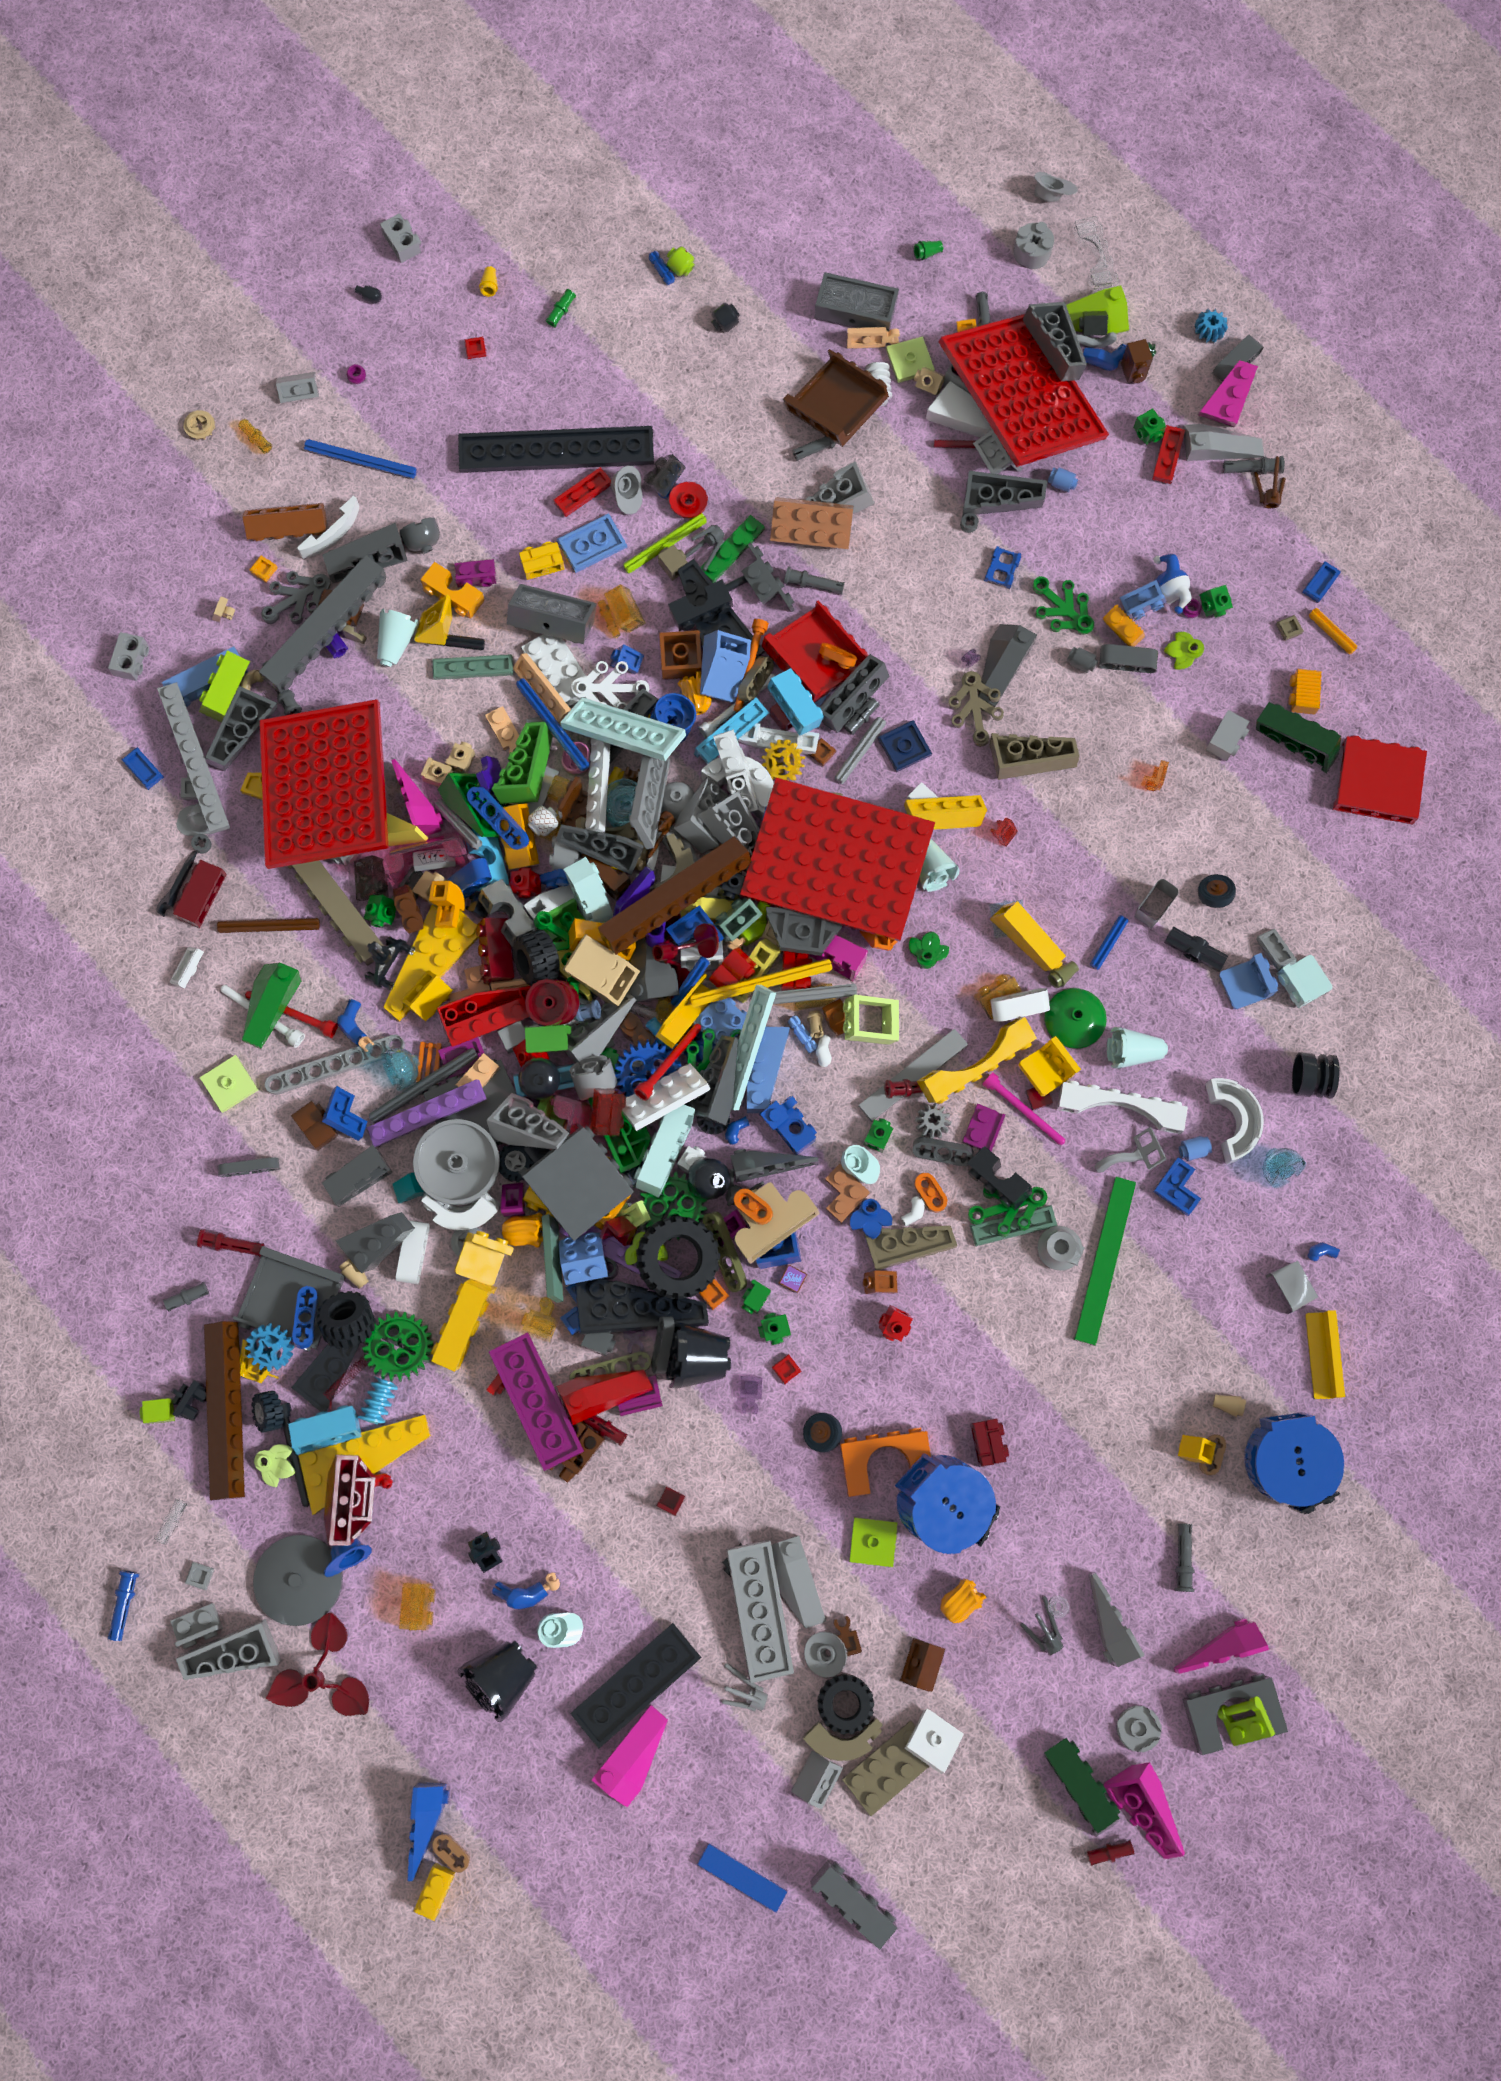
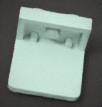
M1312 955L1306 956L1293 965L1288 964L1276 974L1298 1009L1329 992L1333 987Z

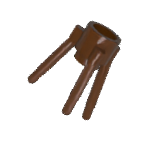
M1278 456L1275 458L1273 488L1266 490L1265 494L1263 493L1258 472H1254L1260 503H1264L1265 508L1275 509L1281 504L1286 478H1282L1278 491Z
M664 811L660 814L657 830L662 831V833L655 842L654 848H651L647 858L652 857L665 835L670 831L669 828L675 823L672 813Z

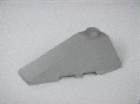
M1205 424L1183 425V429H1185L1184 443L1187 461L1262 458L1264 456L1261 438Z
M856 461L837 470L833 474L834 477L827 484L823 483L816 494L805 499L854 505L853 514L875 504Z

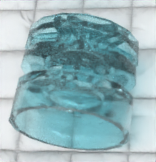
M619 779L608 785L606 816L612 827H620L630 822L629 816L632 813V801L635 798V787L637 786V783L633 780Z

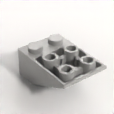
M709 777L705 778L684 807L674 827L702 854L719 846L720 841L699 818L698 814L729 796Z

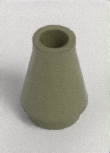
M1070 961L1057 969L1051 970L1048 980L1054 988L1064 987L1072 976L1079 971V968L1074 961Z

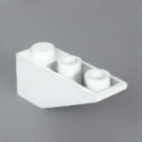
M570 885L562 886L539 894L523 906L527 915L534 920L540 911L549 912L574 898Z

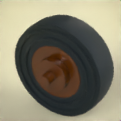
M1221 874L1205 877L1198 887L1200 901L1212 908L1228 906L1236 895L1234 882L1229 877Z
M823 1412L816 1413L806 1421L803 1428V1437L806 1444L812 1450L823 1453L829 1452L839 1445L842 1438V1427L838 1419L833 1415Z

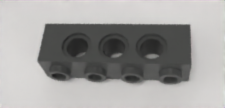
M869 654L820 707L823 713L822 723L838 733L856 714L855 711L860 709L890 677L885 663Z

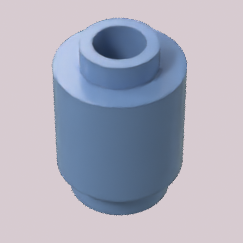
M1059 467L1058 469H1052L1048 483H1051L1055 488L1069 493L1070 490H1075L1079 479L1076 478L1075 473Z
M1199 1136L1181 1141V1146H1179L1180 1156L1185 1158L1186 1161L1206 1157L1209 1153H1212L1209 1138Z

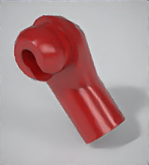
M386 1473L374 1475L375 1487L382 1486L384 1489H389L392 1486L393 1481L390 1475Z

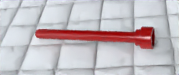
M247 991L245 997L250 999L252 991ZM288 1006L283 1012L285 1015L320 1029V1032L329 1038H333L338 1029V1024L334 1021L325 1020L323 1022Z
M695 1024L647 1081L637 1085L634 1093L638 1098L644 1101L650 1098L653 1094V1086L701 1031L700 1024Z

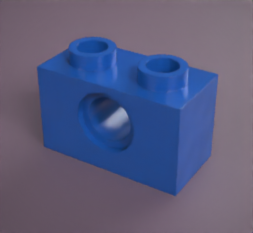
M792 1107L786 1111L789 1118L775 1130L792 1152L798 1155L816 1141L815 1134L817 1132L811 1124L806 1125L802 1120L804 1116L797 1107ZM791 1125H798L801 1131L793 1134L790 1132L789 1127Z

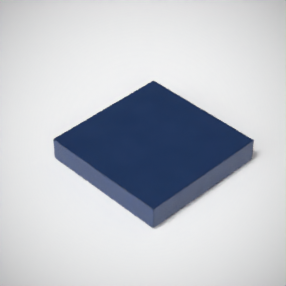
M914 720L878 736V740L896 773L932 756V752Z

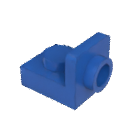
M623 644L613 650L610 657L612 660L610 666L614 668L618 662L623 661L628 665L627 671L636 674L639 671L644 655ZM619 664V667L625 669L623 664Z

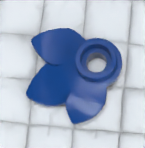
M874 1199L863 1201L860 1209L853 1212L850 1218L851 1229L857 1230L862 1228L865 1235L871 1239L879 1236L882 1226L892 1225L891 1214L887 1210L882 1209L880 1204ZM872 1208L874 1211L868 1212L867 1209Z

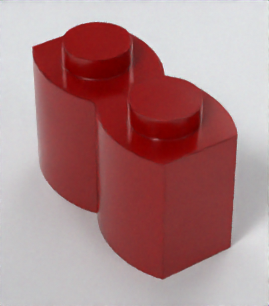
M738 947L729 953L709 980L717 988L742 982L744 979L748 980L755 973L754 968L757 964Z

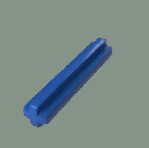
M1120 915L1090 962V966L1094 969L1099 970L1128 923L1126 917Z
M705 957L699 958L679 988L680 995L674 996L671 1000L673 1006L677 1007L698 982L710 964L708 959Z

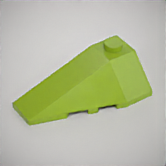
M1121 285L1103 289L1066 305L1073 327L1077 332H1082V330H1079V318L1083 317V311H1107V334L1129 331L1127 300Z

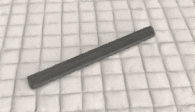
M474 1048L466 1050L369 1113V1118L373 1123L379 1122L427 1091L429 1087L436 1085L478 1057Z

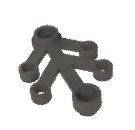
M295 571L288 572L286 578L289 584L308 585L304 589L281 586L278 581L272 582L269 586L272 594H283L290 597L274 607H264L261 612L263 620L268 624L276 623L279 619V613L296 603L295 610L290 613L289 618L293 624H300L303 620L302 613L307 596L313 593L312 600L306 605L308 612L312 614L318 607L324 589L330 588L331 582L329 577L325 574H317L311 578L298 576ZM296 576L294 580H290L291 577ZM272 611L270 615H266L267 612Z

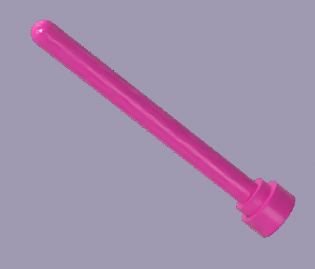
M994 1072L982 1083L985 1088L997 1091L1059 1145L1065 1143L1064 1137L1000 1084L1001 1081L998 1079L999 1077Z

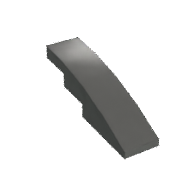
M642 688L623 710L648 718L658 702V698ZM610 744L609 765L624 748Z

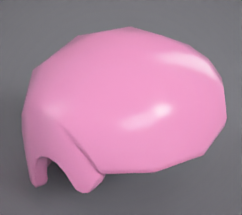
M573 742L590 764L591 753L587 745L582 742ZM563 751L561 763L565 771L574 775L585 772L580 771L567 752Z

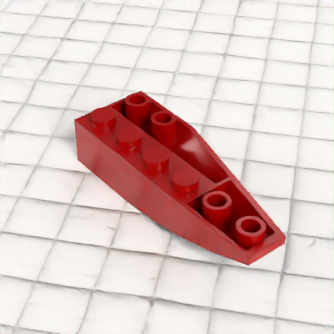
M531 986L476 992L437 1007L449 1044L454 1047L530 1017L526 1011L525 1000Z

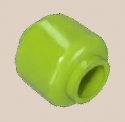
M682 246L677 249L673 247L667 254L669 258L667 266L677 276H687L695 266L694 256Z

